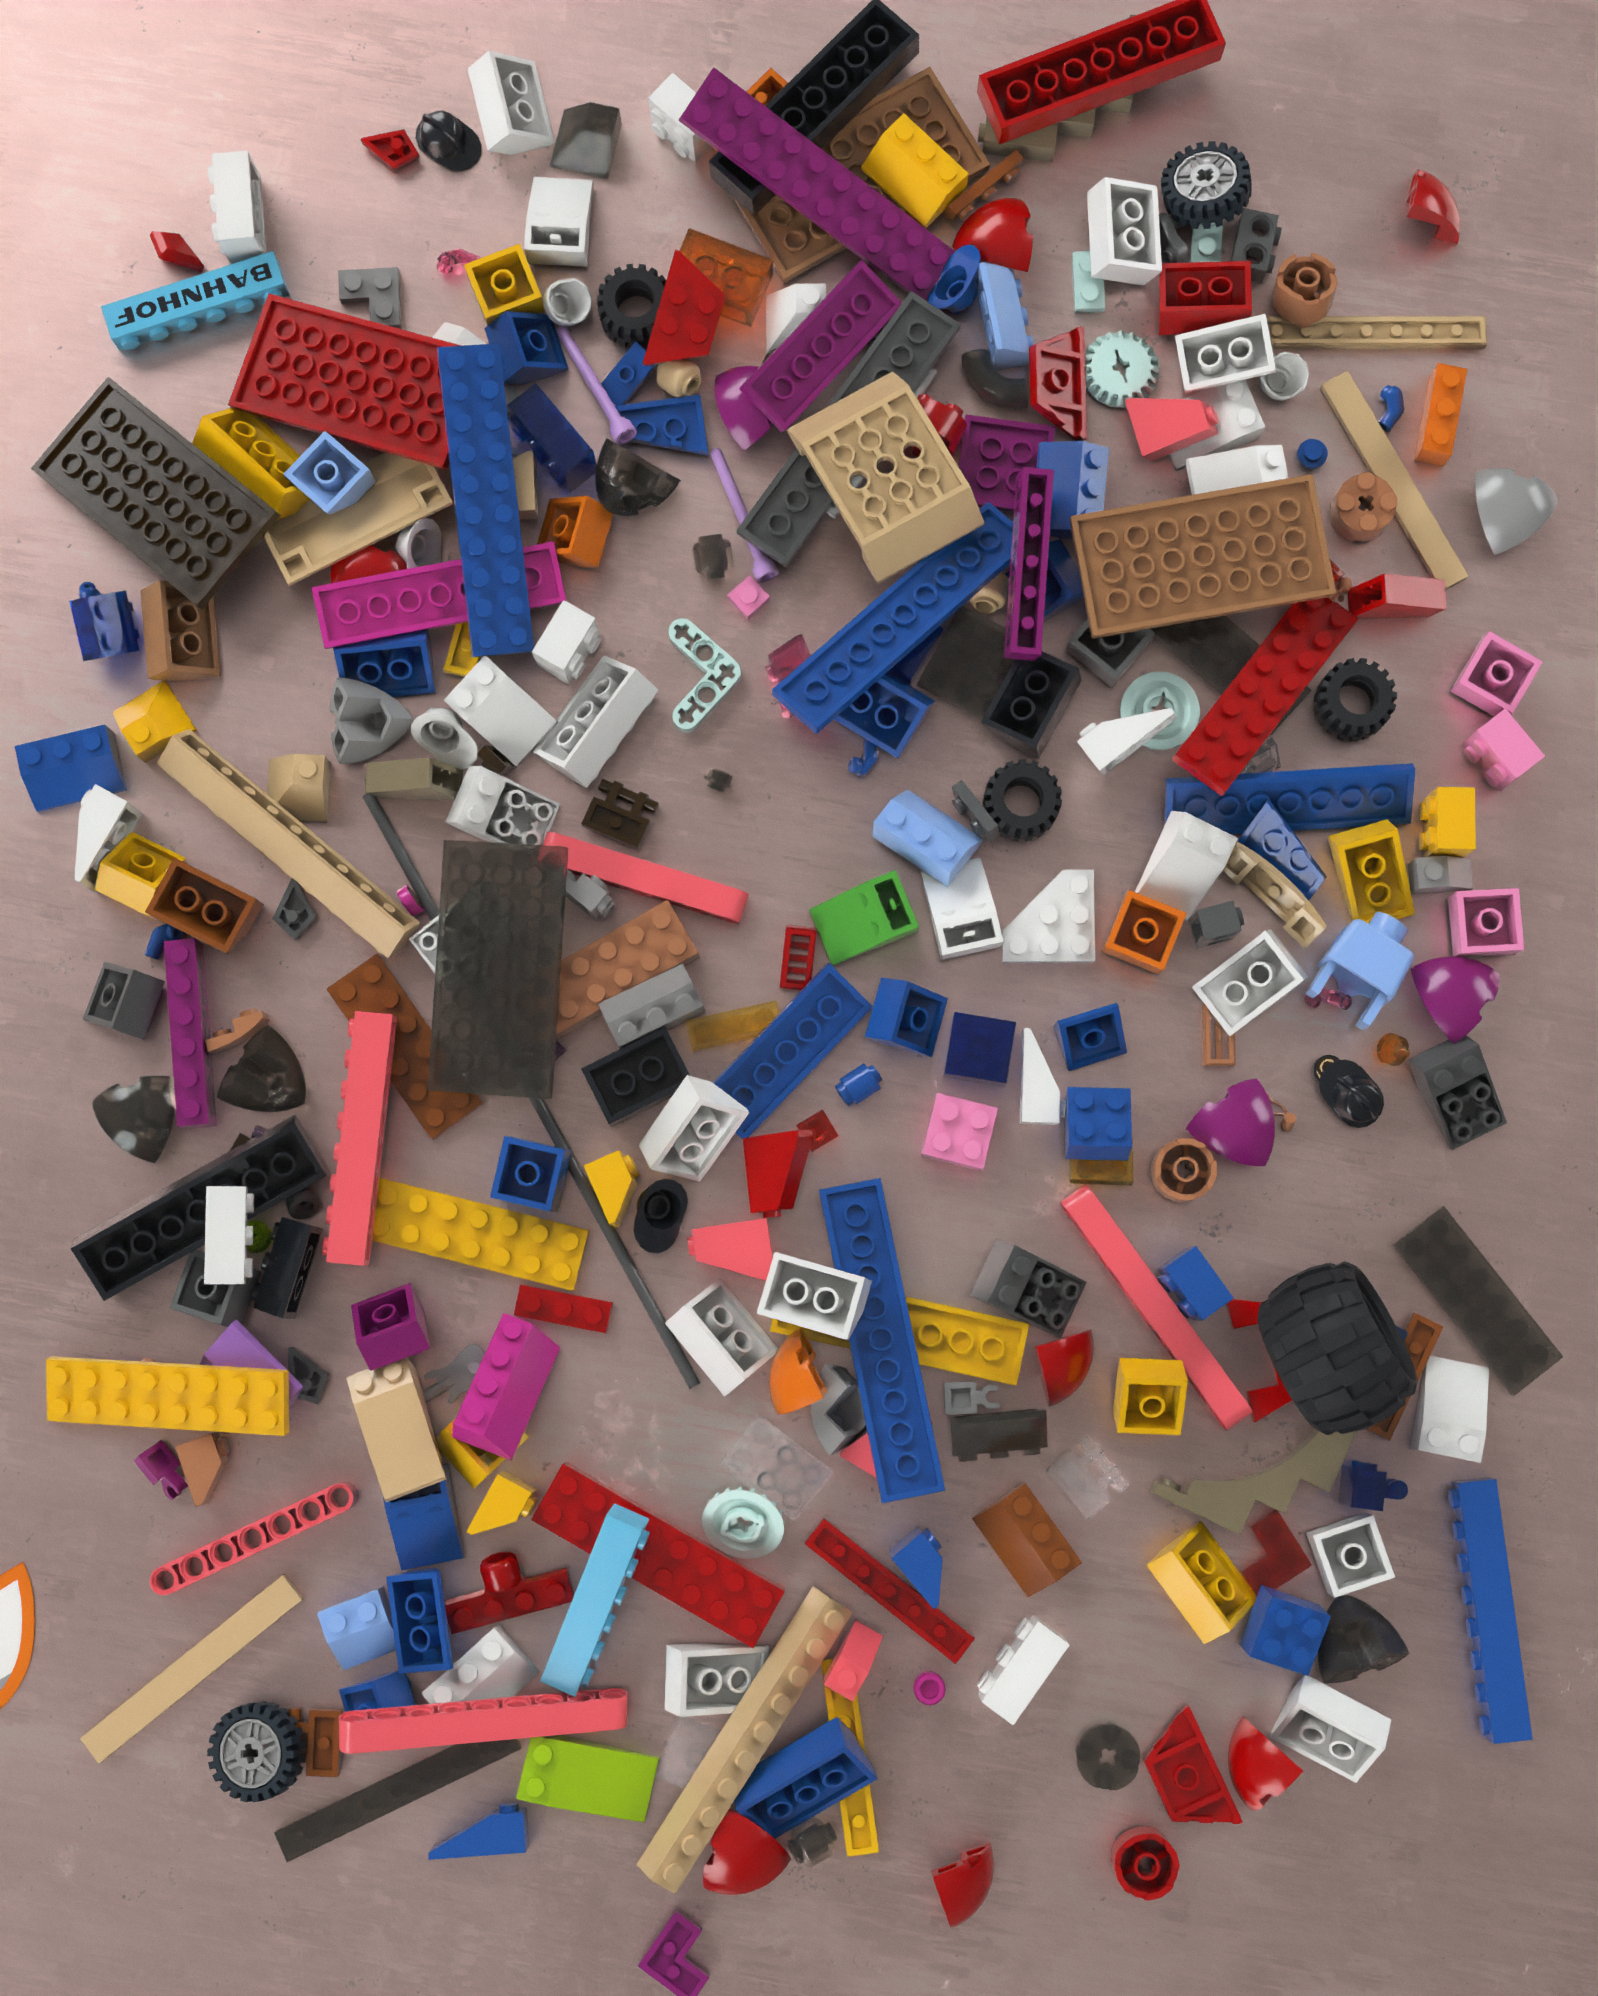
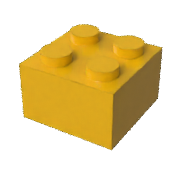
M520 243L464 264L469 282L487 326L505 311L525 313L545 311L541 293Z
M1437 787L1423 799V802H1420L1419 820H1423V832L1419 836V849L1424 851V857L1453 856L1464 858L1476 849L1475 787Z
M1119 1358L1113 1406L1117 1433L1181 1435L1188 1384L1182 1360Z

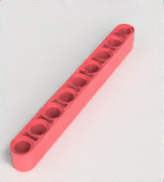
M1084 1184L1062 1200L1060 1205L1172 1359L1183 1361L1188 1381L1222 1427L1228 1431L1250 1415L1253 1411L1092 1190Z
M620 1688L578 1691L575 1697L565 1692L347 1711L339 1715V1750L343 1753L356 1754L618 1730L627 1726V1692Z

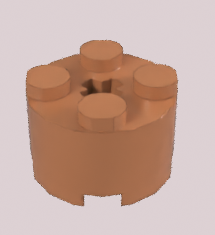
M1311 253L1310 257L1301 256L1297 258V254H1294L1284 260L1278 270L1273 290L1272 309L1278 312L1284 319L1296 323L1301 328L1310 327L1328 314L1338 285L1335 266L1327 258L1316 253Z
M1362 472L1359 475L1353 476L1342 484L1330 504L1331 526L1340 537L1349 542L1372 541L1383 533L1395 515L1398 504L1397 496L1387 481L1377 475H1373L1370 472ZM1359 506H1363L1366 510H1360Z
M1179 1138L1163 1145L1155 1153L1150 1164V1178L1156 1191L1164 1198L1174 1202H1189L1207 1193L1213 1187L1217 1177V1162L1214 1160L1212 1153L1206 1148L1207 1146L1192 1138ZM1182 1162L1185 1163V1169L1190 1170V1175H1185L1184 1178L1180 1177V1172L1177 1171V1167L1181 1166Z

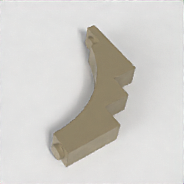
M1134 94L1000 145L989 119L986 117V124L980 123L978 142H983L982 151L984 154L1007 157L1017 150L1025 159L1053 162L1057 134L1091 137L1096 110L1130 113Z
M1314 1428L1294 1451L1282 1460L1259 1472L1225 1480L1189 1478L1183 1493L1179 1492L1181 1485L1164 1478L1162 1483L1153 1480L1149 1492L1240 1535L1255 1501L1285 1514L1300 1480L1323 1491L1330 1492L1357 1431L1340 1434L1337 1431L1331 1435H1326Z

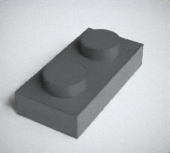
M961 780L952 786L954 795L952 803L961 815L966 813L972 820L970 826L979 838L984 835L989 843L999 838L1000 834L997 823L966 784Z

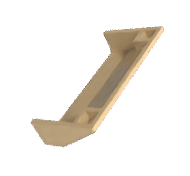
M385 452L363 463L371 471L376 483L356 504L328 515L310 499L294 515L277 520L263 537L287 584L291 586L416 523L418 520L424 519L452 505L453 502L435 467Z

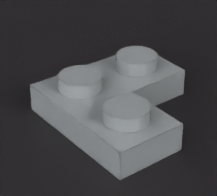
M398 267L338 270L339 300L341 304L369 302L370 321L402 329L400 272Z

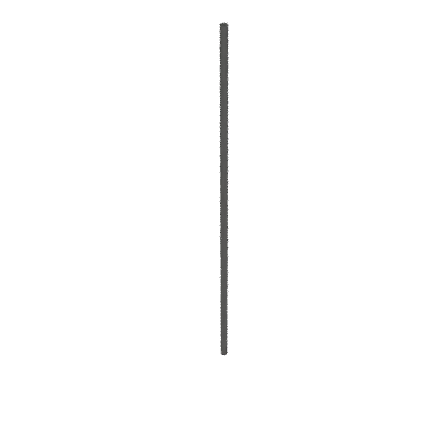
M365 794L363 799L429 919L432 921L441 914L377 797ZM473 971L463 977V980L555 1147L571 1150ZM572 1151L568 1166L570 1174L689 1389L700 1384L698 1377L674 1334L666 1326V1320L615 1227L609 1225L597 1195Z

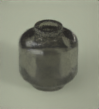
M722 534L698 537L699 542L692 546L695 571L700 574H706L707 579L725 577L724 571H728L734 566L731 542L728 539H723Z
M814 1817L793 1828L790 1832L791 1839L787 1841V1844L797 1864L803 1863L807 1867H813L834 1854L835 1847L833 1842L838 1839L835 1830L829 1822L824 1824L820 1819Z

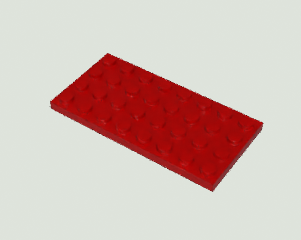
M268 294L228 405L241 412L319 434L326 431L336 439L447 470L450 462L437 348L462 345Z

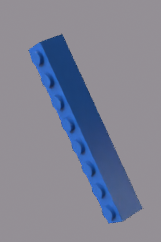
M1486 1477L1451 1481L1452 1489L1448 1490V1501L1450 1507L1455 1509L1456 1521L1452 1522L1454 1538L1456 1541H1459L1460 1553L1457 1554V1566L1459 1572L1463 1573L1465 1586H1461V1596L1464 1605H1468L1469 1618H1466L1465 1625L1468 1637L1473 1640L1474 1650L1470 1651V1662L1473 1670H1477L1478 1683H1475L1474 1691L1477 1702L1481 1703L1483 1716H1479L1480 1731L1493 1744L1533 1740L1497 1480Z

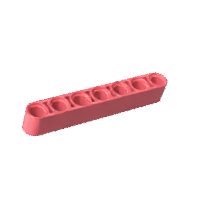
M547 832L538 858V862L546 866L553 864L556 868H559L563 865L574 875L581 876L584 873L589 878L595 875L607 885L662 902L668 899L671 905L734 924H740L749 896L748 893L727 885L554 832Z
M341 1482L325 1488L158 1567L150 1576V1587L158 1595H168L353 1508L358 1502V1490L350 1482ZM339 1488L345 1489L349 1494V1501L345 1506L338 1504L335 1500V1493ZM310 1502L316 1503L320 1508V1515L317 1519H311L306 1513V1507ZM280 1516H285L290 1520L291 1528L287 1533L281 1532L277 1526ZM252 1529L257 1530L261 1534L262 1541L258 1547L251 1545L248 1536ZM223 1543L228 1544L232 1548L233 1553L230 1560H225L220 1556L219 1550ZM194 1557L199 1558L203 1562V1570L200 1574H196L191 1569L190 1564ZM164 1571L170 1572L174 1577V1584L171 1588L164 1586L161 1577Z

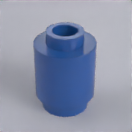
M863 1063L840 1078V1083L834 1087L849 1107L853 1103L859 1104L880 1090L881 1087L878 1083L882 1081V1078L873 1065L867 1067Z

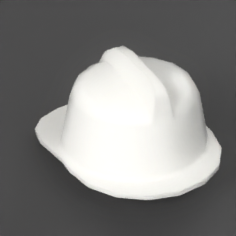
M428 518L420 519L414 525L408 526L400 532L396 542V553L407 563V569L442 563L441 531L434 520Z
M431 707L427 713L416 717L411 725L413 739L438 761L459 769H466L477 760L478 748L476 742L463 729L462 722L455 712L445 708L435 709Z

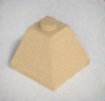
M290 754L271 758L269 760L267 794L300 822L327 823L331 762L325 755Z

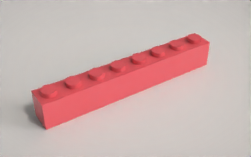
M355 1011L354 1019L350 1018L348 1037H352L351 1050H346L344 1066L348 1068L347 1081L343 1080L341 1085V1099H345L344 1111L339 1112L337 1119V1129L341 1130L340 1143H335L333 1159L338 1163L336 1174H332L330 1180V1192L334 1193L333 1205L328 1206L326 1213V1223L330 1224L329 1237L324 1238L322 1248L323 1256H327L326 1262L360 1266H369L397 1027V1017L393 1014Z

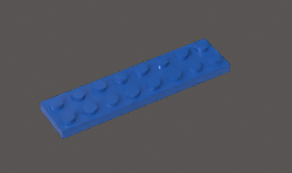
M1413 763L1245 773L1238 775L1223 796H1220L1196 777L1165 778L1164 826L1170 812L1178 811L1193 815L1229 834H1243L1268 799L1292 831L1361 827L1388 819L1393 825L1411 824L1416 769Z

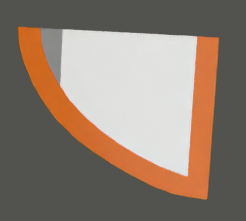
M23 1562L0 1575V1709L6 1705L20 1686L28 1669L33 1651L35 1627L33 1590Z

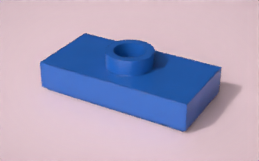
M636 341L601 383L616 406L627 404L658 366V364H652V366L648 367L642 365L646 349Z

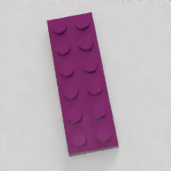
M863 260L859 261L739 389L781 433L786 431L889 321L902 302Z

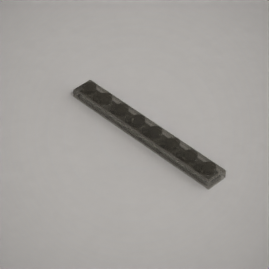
M519 1739L451 1745L276 1830L274 1834L286 1862L522 1748Z

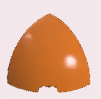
M802 1327L793 1332L782 1343L771 1364L769 1391L774 1409L779 1415L787 1414L823 1399L827 1392L826 1386L812 1363L817 1354Z

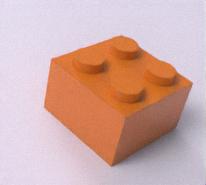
M1128 890L1122 900L1102 952L1160 975L1164 971L1187 913Z

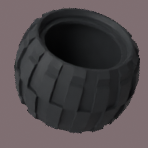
M1343 1261L1338 1265L1330 1262L1310 1267L1286 1279L1270 1292L1268 1300L1259 1305L1257 1315L1259 1330L1271 1361L1293 1402L1307 1422L1317 1431L1331 1435L1337 1431L1340 1434L1369 1428L1389 1418L1406 1404L1407 1397L1415 1394L1418 1381L1417 1374L1406 1345L1380 1296L1357 1266Z

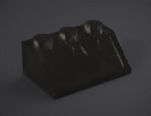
M1043 1408L947 1417L951 1456H958L959 1462L978 1460L977 1454L990 1453V1459L1009 1457V1451L1021 1450L1022 1456L1041 1454L1040 1448L1048 1447L1046 1409Z

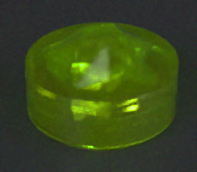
M254 1220L248 1222L247 1226H253V1245H247V1251L250 1253H260L266 1250L272 1241L270 1228L262 1221Z

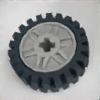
M1209 141L1208 147H1204L1203 142L1196 143L1197 149L1193 150L1191 145L1185 147V154L1178 151L1174 154L1175 160L1170 158L1167 162V168L1163 169L1161 177L1162 196L1168 214H1171L1172 219L1175 221L1180 219V224L1183 226H1187L1190 222L1191 228L1198 229L1200 224H1203L1204 229H1210L1211 223L1215 222L1216 227L1222 226L1223 219L1229 223L1234 220V214L1239 216L1243 212V207H1247L1249 198H1251L1252 179L1248 160H1245V155L1242 152L1238 153L1236 147L1231 146L1228 149L1227 143L1223 142L1216 147L1215 141Z
M260 1701L236 1707L220 1718L222 1721L216 1723L213 1728L216 1733L210 1735L209 1743H212L213 1747L207 1749V1756H213V1761L208 1762L209 1768L216 1769L217 1773L212 1776L215 1782L222 1781L220 1788L223 1792L231 1791L230 1797L234 1799L240 1798V1801L259 1802L284 1793L289 1789L288 1787L297 1781L295 1776L300 1775L304 1768L300 1766V1763L306 1760V1754L301 1753V1749L306 1748V1740L300 1741L299 1736L304 1733L302 1727H295V1724L298 1722L295 1716L288 1717L290 1711L286 1708H279V1704Z

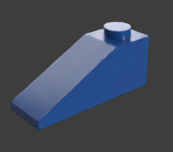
M514 1802L500 1804L499 1809H494L432 1847L428 1853V1859L526 1853L529 1847L527 1807H518V1803Z

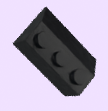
M1043 651L1041 656L1035 661L1015 659L984 715L981 724L1012 747L1039 759L1082 681L1079 668Z
M281 1217V1221L275 1223L271 1233V1240H274L271 1252H266L261 1265L264 1275L261 1283H256L252 1293V1300L255 1301L254 1309L283 1319L296 1318L323 1228Z

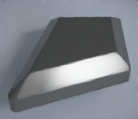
M292 878L272 919L292 938L297 940L317 917L299 883Z
M289 1347L288 1370L303 1386L298 1398L319 1404L329 1374L297 1349Z

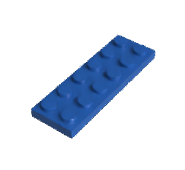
M827 963L713 1082L747 1108L749 1114L735 1132L742 1140L743 1138H748L873 1007L830 963Z

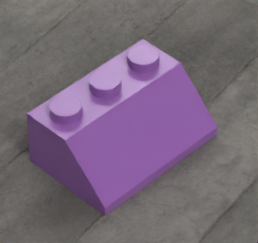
M237 1319L229 1325L204 1353L199 1364L287 1370ZM290 1372L289 1410L293 1407L303 1388Z

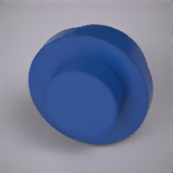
M1317 439L1305 440L1297 450L1299 463L1307 469L1321 467L1328 456L1326 446Z

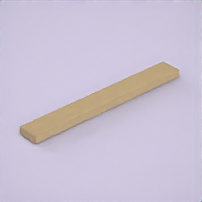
M1266 316L1273 349H1485L1487 346L1486 316H1325L1306 328L1298 327L1296 323L1290 322L1282 316Z
M1349 371L1323 383L1320 387L1321 391L1366 468L1373 475H1377L1387 481L1396 494L1398 504L1395 517L1430 577L1445 580V590L1467 579L1469 575Z
M283 1574L79 1739L97 1763L100 1764L304 1598L287 1576Z

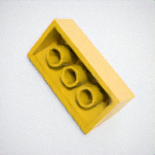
M233 407L202 416L192 444L281 515L277 520L294 515L310 500L283 475L300 455L259 416L241 412Z

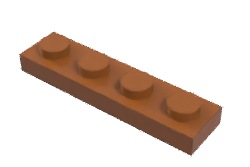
M1414 1312L1405 1329L1408 1334L1404 1343L1413 1362L1417 1380H1419L1444 1326ZM1407 1397L1406 1404L1389 1418L1365 1430L1390 1441L1410 1397Z

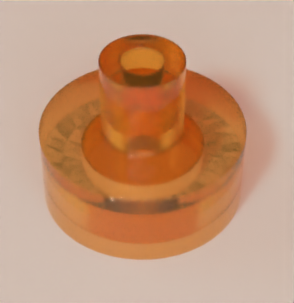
M1388 1033L1378 1042L1376 1052L1378 1059L1382 1063L1398 1066L1410 1055L1408 1041L1403 1036Z

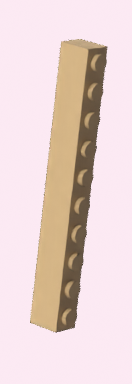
M190 729L175 734L170 738L157 762L170 778L177 780L193 797L208 806L214 815L227 822L239 836L246 838L262 855L278 865L284 874L292 877L304 887L308 894L315 896L332 914L337 915L347 923L353 932L361 935L372 944L377 952L390 958L404 949L409 938L412 937L420 924L417 919Z
M813 1586L636 1864L651 1881L674 1894L680 1888L853 1613Z

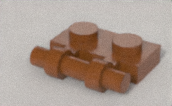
M289 1708L288 1717L295 1716L298 1720L295 1727H302L303 1733H308L307 1751L301 1750V1753L306 1754V1760L302 1762L306 1763V1776L338 1777L340 1775L341 1763L339 1715L343 1713V1709L311 1708L309 1710V1720L301 1721V1708Z

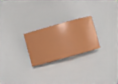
M257 1008L240 1012L239 1018L232 1019L234 1032H231V1029L219 1030L213 1033V1038L205 1040L207 1051L216 1055L244 1043L270 1021L268 1014L263 1011L258 1012Z

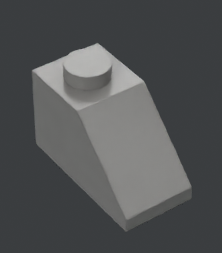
M1453 856L1415 858L1408 864L1411 894L1473 890L1471 861L1468 858Z

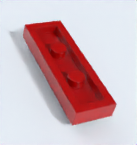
M520 1284L514 1316L607 1333L613 1302Z

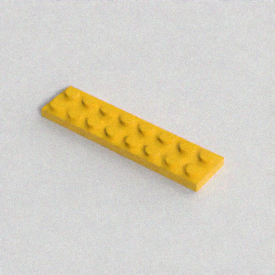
M379 1178L372 1241L574 1291L590 1230Z
M905 1296L920 1365L1017 1386L1029 1328L1028 1323ZM772 1318L770 1331L790 1336L793 1332L800 1329L801 1326ZM802 1327L808 1340L850 1349L849 1340Z
M56 1356L46 1359L47 1421L285 1436L289 1433V1370Z

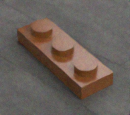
M1017 150L1012 152L951 202L944 212L947 219L951 223L958 217L964 220L975 210L973 205L981 198L985 202L998 191L996 186L1003 180L1006 183L1013 180L1021 172L1018 169L1024 159Z

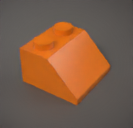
M589 496L550 498L537 544L554 541L558 563L577 568L598 567L603 556L606 537L611 528L614 510Z

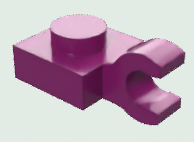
M162 1440L141 1453L134 1460L152 1485L161 1481L163 1491L171 1501L188 1487L186 1481L175 1471L181 1465Z

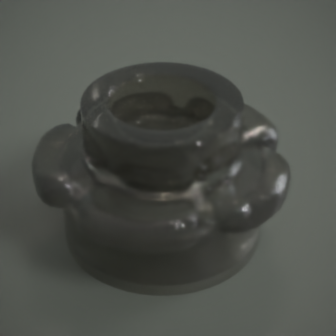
M710 767L708 775H704V778L709 780L707 786L712 789L724 792L726 787L732 788L731 781L733 775Z

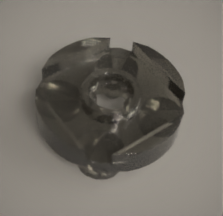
M1112 1722L1097 1724L1085 1731L1076 1745L1077 1767L1083 1778L1090 1785L1101 1789L1118 1790L1127 1786L1136 1777L1140 1763V1748L1135 1738L1125 1728ZM1105 1748L1108 1751L1112 1749L1116 1751V1754L1113 1756L1115 1762L1111 1765L1107 1761L1101 1763L1099 1760L1102 1757L1101 1751Z

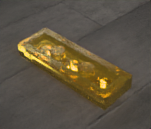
M777 1001L687 1020L686 1024L692 1051H701L756 1038L779 1014Z

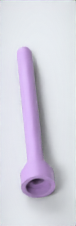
M559 326L556 330L557 335L609 419L610 434L615 443L623 445L630 442L637 434L634 425L629 419L620 416L566 326Z
M714 448L711 451V458L737 520L741 525L748 512L722 451L719 448ZM747 541L755 560L752 571L756 581L762 583L775 578L779 574L775 561L771 560L764 552Z

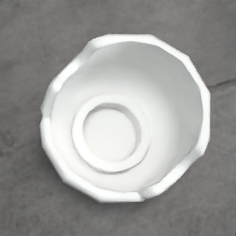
M578 279L559 280L549 285V288L546 289L543 295V307L549 319L560 326H572L587 318L592 310V296L588 287Z
M1281 352L1274 356L1276 372L1259 376V382L1262 391L1271 399L1285 401L1297 396L1306 388L1310 374L1307 363L1298 354Z

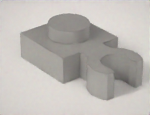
M976 1381L944 1382L945 1415L977 1414V1404H982L988 1409L998 1408L999 1403H989L986 1399L987 1393L989 1391H997L998 1386L986 1385L981 1390H976Z

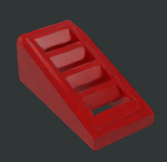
M786 925L779 988L802 990L812 979L817 928ZM791 935L809 937V943L791 941ZM790 948L808 950V955L790 953ZM790 960L807 962L806 968L788 966V962ZM787 973L804 974L805 980L788 979Z

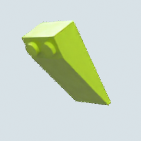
M566 1735L532 1737L529 1741L516 1799L548 1807L644 1823L659 1757Z

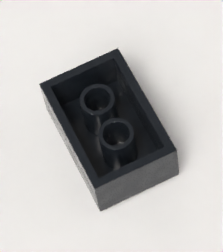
M666 1027L581 1068L611 1127L671 1098L686 1075L690 1076Z

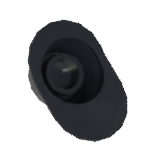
M437 110L422 116V120L416 129L415 138L418 146L426 154L452 171L470 169L478 162L481 156L482 145L478 135L470 127L451 113L443 110Z
M1346 1059L1336 1060L1325 1067L1319 1080L1320 1093L1339 1118L1347 1125L1356 1128L1367 1127L1374 1123L1382 1113L1384 1098L1380 1088L1357 1063Z
M662 1179L655 1181L638 1198L633 1231L635 1240L647 1252L661 1253L668 1250L674 1244L679 1234L687 1209L688 1199L683 1186L675 1180Z

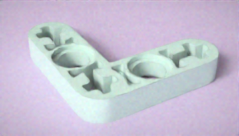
M680 618L673 621L669 626L670 641L706 674L673 711L672 717L676 728L688 733L698 728L739 683L741 669L740 665L696 625L687 619ZM688 628V636L694 641L691 650L687 649L690 647V642L684 637H681L679 640L676 639V629L684 630ZM701 646L712 648L714 652L712 658L707 661L698 659L696 656L698 648ZM723 667L727 670L730 667L734 668V677L732 679L726 677L721 682V687L724 688L722 691L716 683L710 681L711 678H714L718 682L722 677L721 669ZM707 687L715 691L716 696L712 702L704 703L698 698V694L703 688ZM694 700L695 704L704 711L700 713L697 708L692 713V723L685 721L683 724L680 723V713H689L693 709V704L689 702Z

